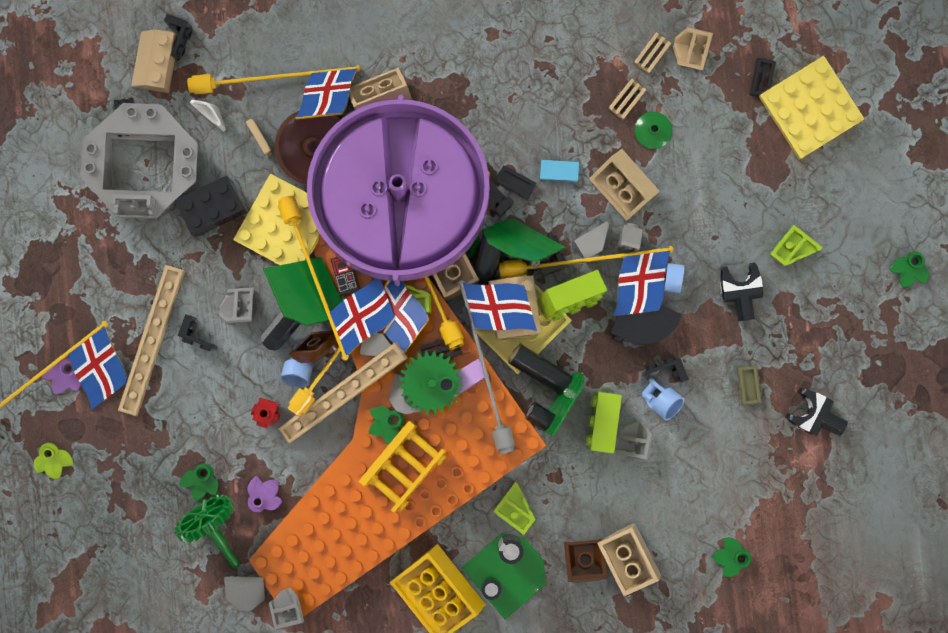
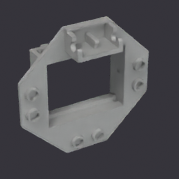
M122 103L83 139L80 177L116 217L156 219L196 183L198 144L161 104ZM112 140L175 142L172 192L109 190Z

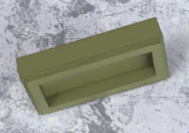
M757 365L736 367L741 405L762 403Z

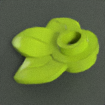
M45 443L40 447L39 456L34 460L33 466L36 473L45 471L50 478L58 480L62 473V467L72 466L73 459L66 450L58 449L53 443ZM45 451H51L52 455H46Z

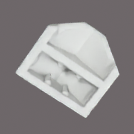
M197 100L190 101V104L223 132L226 130L220 110L216 105Z

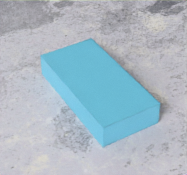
M541 160L540 180L578 182L579 162Z

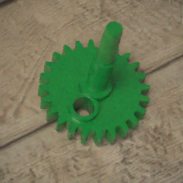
M425 351V357L417 353V360L411 357L412 364L405 363V366L408 368L407 371L401 370L405 377L399 378L400 381L404 382L399 388L405 389L401 396H408L405 403L412 401L411 409L417 405L418 412L420 413L422 409H425L426 415H428L430 409L433 410L435 415L438 408L442 412H444L443 406L445 405L451 408L449 402H457L454 395H461L456 390L463 387V385L457 384V381L463 378L456 375L460 372V369L454 370L453 368L456 362L448 363L451 357H447L444 360L443 353L437 357L435 351H433L432 356H429L428 352ZM449 379L452 382L449 390L442 389V380Z
M218 494L216 497L211 496L209 500L204 499L203 503H197V506L195 508L192 507L190 512L184 513L186 516L181 517L180 522L176 523L177 527L174 528V533L181 542L191 543L193 540L198 541L200 537L204 539L206 534H208L234 569L240 566L237 557L228 546L227 540L218 527L225 524L224 520L229 519V515L233 514L232 510L235 509L234 503L228 495L225 496L223 494L220 496Z

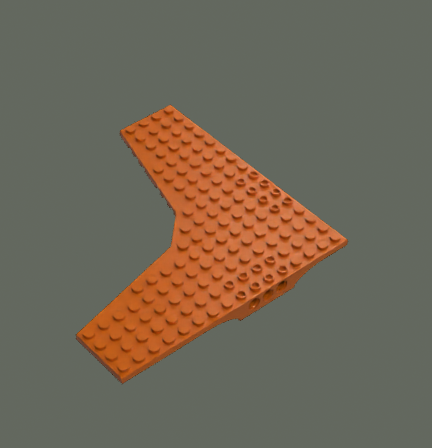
M320 237L313 250L315 257H322L340 296L331 263V258L337 256L333 254L322 237ZM354 270L359 290L375 279ZM425 278L403 281L405 285H410L431 295V314H427L429 321L406 351L405 355L408 359L361 392L352 441L249 559L259 577H264V585L273 598L281 590L291 588L298 595L303 617L547 446L531 422L525 419L524 412L483 354L501 424L511 427L515 441V451L499 454V451L496 450L492 432L495 431L494 427L498 426L486 380L483 379L462 392L461 395L454 397L457 402L450 401L451 408L446 405L443 406L444 412L438 408L435 415L432 409L429 410L428 415H426L425 410H422L420 413L418 411L411 414L402 413L405 418L402 428L408 421H413L418 425L415 429L417 431L416 434L437 452H440L442 449L447 450L445 461L440 466L436 465L407 499L409 503L402 511L393 512L391 509L396 504L374 485L363 486L358 482L389 445L384 442L383 436H374L368 433L370 426L376 420L370 414V410L378 406H385L390 411L395 410L388 400L395 374L405 376L401 370L407 371L408 368L405 366V363L411 365L410 358L412 357L417 360V353L422 354L419 346L443 339L439 328L442 327L441 323L444 321ZM429 278L447 320L457 321L464 337V345L461 346L463 355L450 358L448 362L450 364L456 362V365L453 367L454 370L462 369L479 358L476 343ZM380 279L382 285L384 286L387 280ZM354 293L344 295L343 297L347 298ZM361 344L351 352L357 370L375 358L361 355ZM442 344L440 346L426 349L425 351L429 352L432 350L445 347L446 345ZM457 348L454 350H448L441 353H443V355H446L457 351ZM396 416L392 418L394 424L398 423V417ZM407 439L403 443L404 449L423 466L427 467L433 460L414 441ZM394 454L390 459L392 461L391 464L413 483L421 475L399 454ZM382 469L377 474L379 476L378 479L400 498L408 490L387 470L384 471Z

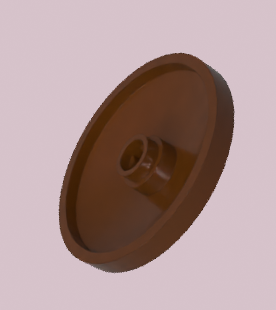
M297 111L287 117L280 125L274 143L275 156L281 169L290 178L307 185L310 164L317 147L327 132L340 121L335 115L296 119L295 117L299 112Z

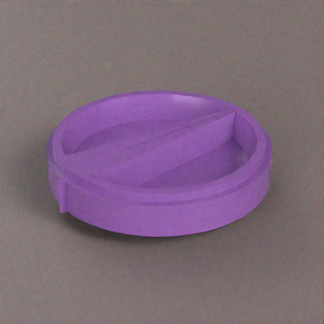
M402 94L395 100L379 101L363 106L337 122L321 140L314 153L308 172L307 198L309 209L317 230L328 248L352 269L373 278L394 281L395 286H399L400 281L421 279L440 272L462 257L477 239L485 222L489 206L488 168L483 152L473 135L460 121L446 111L424 102L404 100Z

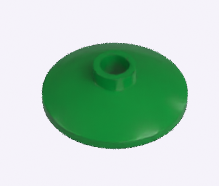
M659 112L645 113L635 124V137L645 148H662L671 139V122L665 115ZM656 126L658 131L653 132L651 127Z

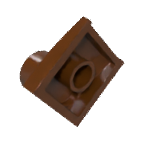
M333 330L311 332L289 355L300 363H311L320 360L327 354L333 355L339 348Z
M603 538L590 541L564 542L568 582L579 583L607 579L605 558L597 544Z

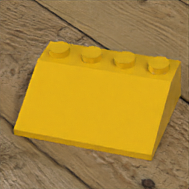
M438 544L389 582L429 633H453L476 617L486 606Z

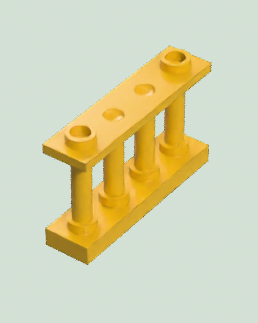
M413 421L407 422L358 481L363 486L374 485L396 504L391 509L393 512L402 511L409 503L407 499L436 465L440 466L447 458L445 456L447 453L446 449L437 452L416 434L417 431L415 429L418 425ZM407 439L414 441L433 458L427 467L423 466L404 449L403 443ZM394 454H399L421 473L414 483L391 464L392 461L390 459ZM382 469L384 471L387 470L408 488L401 498L378 479L379 476L377 474Z

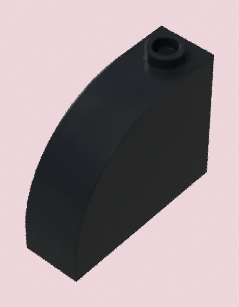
M661 305L659 311L616 316L609 335H612L611 339L619 343L625 341L634 345L653 344L663 340L674 331L682 314Z

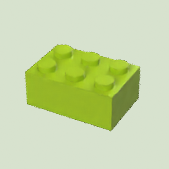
M595 270L547 289L537 302L546 321L551 319L557 321L562 319L566 313L570 312L572 315L581 311V308L584 306L590 308L598 304L597 301L603 299V295L608 290L599 271Z
M595 392V395H591L590 407H593L592 415L588 416L587 426H590V434H586L585 445L588 446V450L614 454L622 395Z

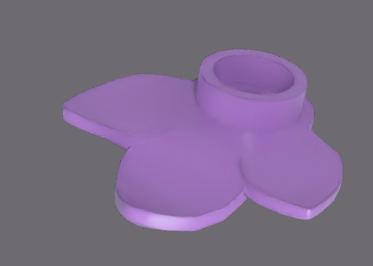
M70 358L61 360L59 364H56L42 375V378L52 380V389L55 394L64 392L68 387L77 391L81 385L74 373L73 367L70 371H66L64 368L66 364L72 367Z
M257 476L250 481L248 485V493L250 495L248 507L251 511L275 510L282 504L283 501L276 496L279 488L278 481L268 480L262 483ZM256 499L261 500V504L258 506L254 504Z

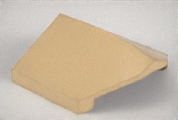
M687 27L677 35L673 50L678 65L703 70L713 33Z

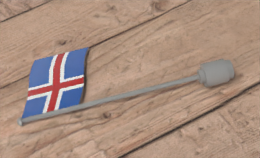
M459 280L458 285H460L498 424V426L494 427L495 431L492 432L495 447L499 454L515 451V441L511 427L501 424L476 328L495 331L512 329L537 331L525 286L519 284L477 285Z

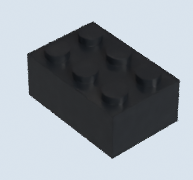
M227 175L175 200L190 234L194 237L205 234L247 213L232 180Z

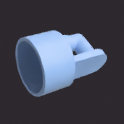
M667 263L664 291L680 294L684 265Z
M290 357V360L284 363L281 381L296 388L307 387L314 363H300Z
M650 377V383L642 392V397L659 416L666 421L670 420L682 408L684 398L671 387L666 389L657 380ZM658 388L662 393L656 398L653 392Z

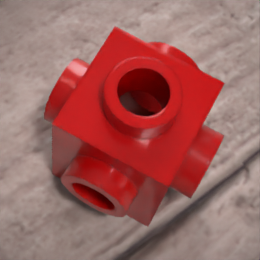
M259 398L258 404H254L252 408V420L257 421L256 425L267 428L268 425L274 426V423H278L281 412H278L281 404Z

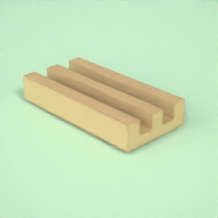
M656 32L633 64L649 74L669 48L671 42L666 41L663 36H659ZM658 40L659 42L650 52L645 61L641 64L640 60L649 50L654 41ZM661 44L665 45L650 67H645Z
M632 78L608 108L621 120H624L646 92V89L634 82L635 80ZM632 85L634 87L632 91L624 99V101L617 108V110L614 109L616 104L619 102V100L623 97V95ZM638 90L640 93L636 96V98L625 110V112L621 114L620 111L622 110V108Z
M253 119L246 121L267 158L272 156L273 151Z

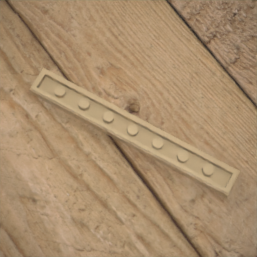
M165 265L118 411L133 416H138L185 273L184 270Z
M395 342L313 402L305 414L302 413L300 417L298 415L294 416L278 429L289 444L408 359L399 344Z

